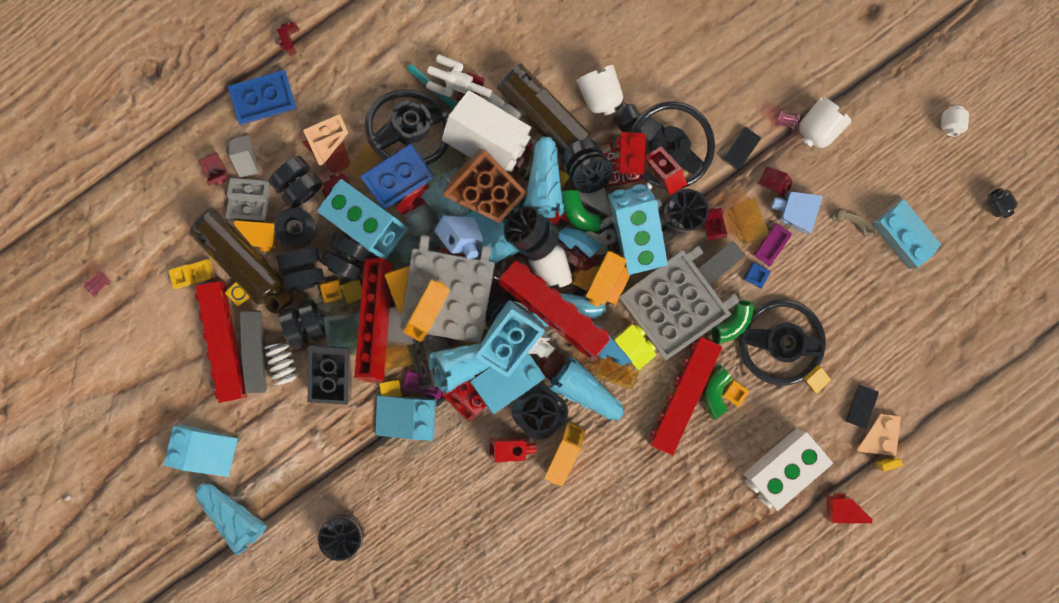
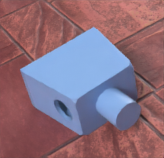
M789 192L784 200L774 197L771 208L781 211L779 221L804 234L812 233L823 196Z
M442 216L434 230L451 253L465 254L467 259H475L478 256L477 249L483 242V237L475 218Z

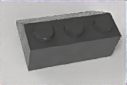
M426 334L421 342L415 339L416 343L410 344L420 390L438 387L432 377L435 374L434 368L431 370L429 368L430 354L450 349L447 337ZM419 374H421L423 377H426V379L420 378Z

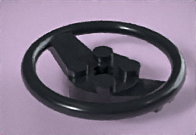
M408 89L391 91L379 97L370 106L364 125L366 138L373 151L385 160L391 155L383 149L399 141L403 145L420 142L428 135L430 126L439 122L443 123L445 130L448 114L441 104L422 92ZM408 97L428 104L423 105L420 103L419 105L412 103L411 100L398 103L393 108L390 120L375 134L373 133L374 116L378 109L386 102L396 98ZM442 141L440 147L432 155L423 158L426 165L428 166L440 159L448 149L449 144Z
M667 101L653 105L637 118L630 133H639V131L646 133V141L649 143L650 153L662 147L682 170L692 175L686 178L687 185L682 188L688 187L702 178L712 163L715 153V137L711 125L700 111L688 104ZM668 109L681 110L692 115L701 124L706 134L707 153L704 162L690 149L691 142L683 130L673 126L664 127L651 116ZM665 143H672L673 150L667 151ZM644 169V175L640 176L645 181H649L651 185L664 189L657 178Z
M777 299L763 303L754 309L751 322L740 335L739 347L745 365L757 378L769 384L787 386L803 381V378L821 364L826 349V337L819 318L812 310L793 300ZM776 307H788L800 311L809 318L814 325L818 340L805 335L803 330L793 323H779L771 326L769 329H750V327L763 312ZM787 337V341H790L789 346L786 345V348L782 344V340ZM747 345L766 350L768 356L784 363L794 362L801 356H815L809 367L800 374L787 378H778L764 373L753 363Z

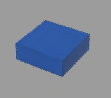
M752 262L743 280L762 289L771 271Z

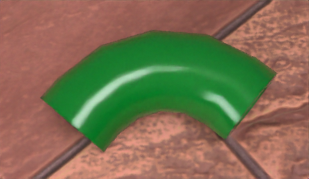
M563 191L562 203L564 204V213L569 222L579 230L591 231L593 233L598 232L601 227V218L597 213H590L584 209L581 203L580 191Z
M739 300L734 305L731 317L726 322L717 324L712 328L711 335L714 343L723 344L734 340L746 330L752 319L754 302Z
M721 364L711 372L703 389V403L713 420L723 415L729 409L722 398V392L724 387L733 379Z

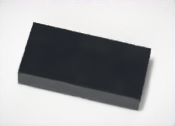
M745 127L722 160L739 171L761 140V137Z
M858 385L845 422L866 429L879 392Z

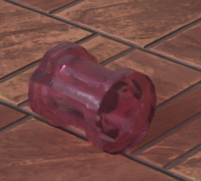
M780 109L776 117L775 126L782 125L795 131L800 120V114H791L784 112V109Z
M98 270L91 280L83 283V286L91 295L97 296L104 286L111 284V281L103 272Z

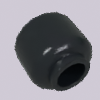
M624 103L617 107L614 120L621 132L630 133L635 121L641 114L635 105Z
M998 188L987 195L986 205L993 216L1008 218L1015 213L1014 210L1018 202L1010 190Z

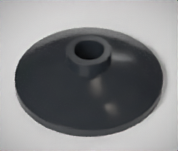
M289 208L277 216L274 230L277 238L282 243L296 247L306 244L312 238L315 224L311 215L305 210ZM293 222H296L298 224V227L292 228L291 224Z

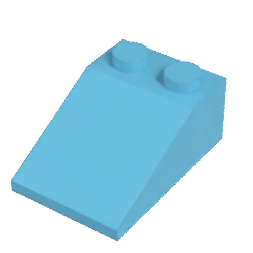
M473 210L463 216L475 218L483 237V242L477 249V259H481L483 246L491 247L489 261L495 262L494 267L519 252L504 238V228L508 221L507 217L498 223Z
M509 300L497 315L475 353V357L508 378L545 332L542 321Z
M527 353L508 378L490 367L470 381V383L491 413L495 414L546 377L529 353Z
M377 395L375 435L433 441L435 438L437 398Z
M183 424L173 426L164 466L184 471L229 477L238 438Z

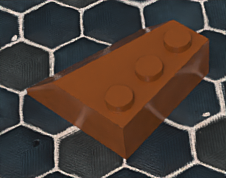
M478 149L450 179L442 196L500 223L527 192L486 150Z

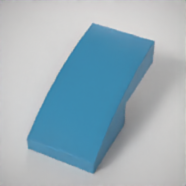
M566 226L559 232V239L570 249L577 245L590 258L602 247L594 238L575 228Z

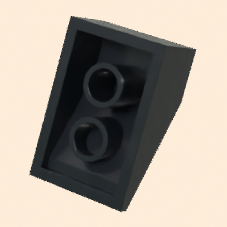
M309 345L307 402L348 405L352 392L350 348Z

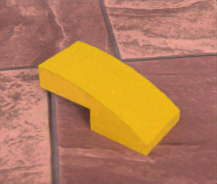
M211 259L168 270L173 289L191 286L216 278Z

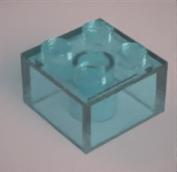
M457 167L443 174L421 196L439 220H441L442 216L463 217L470 210L442 196L450 179L458 171Z
M360 313L324 317L327 346L350 348V355L356 354Z

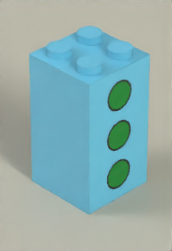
M342 179L334 185L332 192L321 203L317 211L369 251L385 260L409 229Z
M639 184L631 189H620L612 194H608L620 257L627 260L625 268L628 275L668 265L657 201L648 185Z

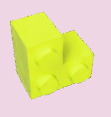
M629 324L612 340L631 359V364L637 370H640L657 355L654 352L656 348L649 340L646 342V339L643 337L645 332L638 325Z

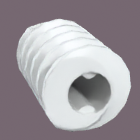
M279 343L264 347V349L270 350L265 354L266 357H272L268 364L274 365L270 372H276L272 380L279 381L274 386L292 382L298 377L296 374H291L296 367L289 366L294 362V359H287L292 352L285 351L290 344Z

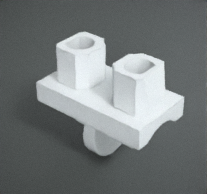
M542 334L528 353L537 354L540 357H549L555 350V347L548 342L551 338Z

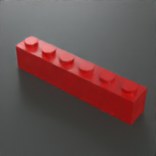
M384 258L365 259L354 372V378L363 382H384L391 291L385 274L393 271L394 267L393 264Z
M515 261L500 277L499 285L593 362L611 340L608 337L607 331L603 328H597L590 317L579 313L573 303L562 299L561 294L557 290L550 289L545 285L546 282L540 276H534L527 265Z
M217 281L197 285L195 299L199 302L200 306L198 315L204 326L202 336L204 341L207 342L206 356L211 362L210 376L215 383V399H218V403L246 398L247 393H245L244 377L229 300L225 294L227 291L225 282Z
M699 337L691 343L689 347L691 353L689 357L684 358L681 364L683 370L674 379V390L672 394L668 393L664 402L667 405L664 411H660L656 419L658 425L656 429L651 430L648 436L649 444L652 447L672 456L674 455L723 348L722 346L703 337Z

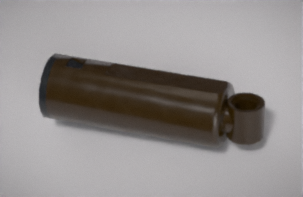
M522 63L517 65L498 85L497 90L543 137L552 138V141L556 143L557 151L562 156L570 145L590 137V132Z
M216 210L206 213L194 223L189 231V235L256 304L261 305L264 303L267 310L274 314L279 313L292 304V294L281 288L283 286L281 277Z

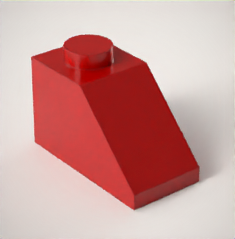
M662 147L645 156V160L655 177L670 195L687 185L682 168Z
M833 493V496H827V520L831 523L873 524V519L853 499L846 496L845 493Z

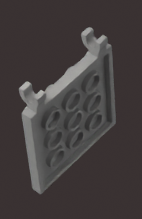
M422 235L420 248H413L400 330L405 329L430 281H440L450 291L427 334L481 343L495 262L489 261L491 247H482L480 260L467 259V257L428 251L430 236Z
M697 246L688 254L683 249L667 261L668 265L657 268L619 297L665 360H668L729 317L731 312L728 309L739 302L735 293L722 302L693 263V260L703 253L700 246Z

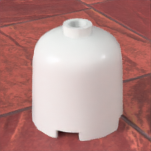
M613 65L604 67L605 69L600 72L596 70L576 80L588 109L593 113H604V116L616 112L615 107L619 106L623 100V93Z
M820 97L799 124V131L803 136L801 140L809 147L812 145L817 148L827 147L851 124V119L847 114L842 116L837 111L840 107L827 98L822 99Z
M556 245L553 251L541 260L533 261L528 258L530 272L534 276H540L549 288L556 284H559L560 288L572 282L567 257L561 246Z

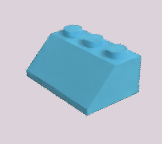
M904 198L872 223L909 269L921 266L935 254L941 245Z

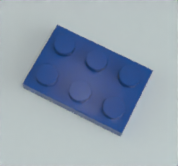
M285 70L228 86L240 125L297 109Z
M410 143L363 173L361 178L382 208L386 209L432 180L434 175L413 144Z

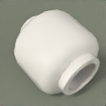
M958 105L948 107L942 113L941 130L951 137H957L968 129L969 112L964 107Z

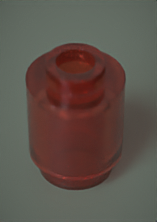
M577 245L572 249L568 248L566 252L567 261L579 270L588 271L593 267L594 257H588Z
M556 350L549 357H545L539 366L543 375L550 381L553 377L556 378L566 363L563 361L565 356Z

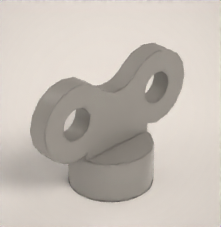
M606 229L599 235L591 231L585 232L602 245L594 255L606 254L608 252V244H612L616 240V233L611 229ZM611 234V239L608 240L606 235Z

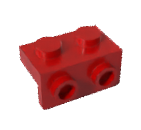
M621 132L620 138H616V150H619V158H615V170H618V175H644L646 133Z

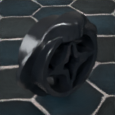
M546 385L533 386L515 402L512 408V417L515 423L529 437L537 440H543L552 436L566 422L569 414L566 402ZM538 396L536 407L525 409L529 399ZM544 397L553 403L556 410L545 405ZM541 408L545 413L540 417L539 413L534 411ZM526 415L532 416L536 420L537 427L527 420ZM556 416L552 425L543 428L545 417Z

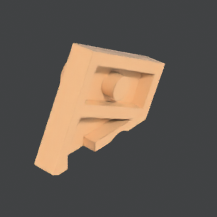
M341 114L303 130L319 166L327 161L349 134Z
M878 414L873 421L872 427L865 433L866 436L861 444L857 445L856 451L896 456L901 417Z

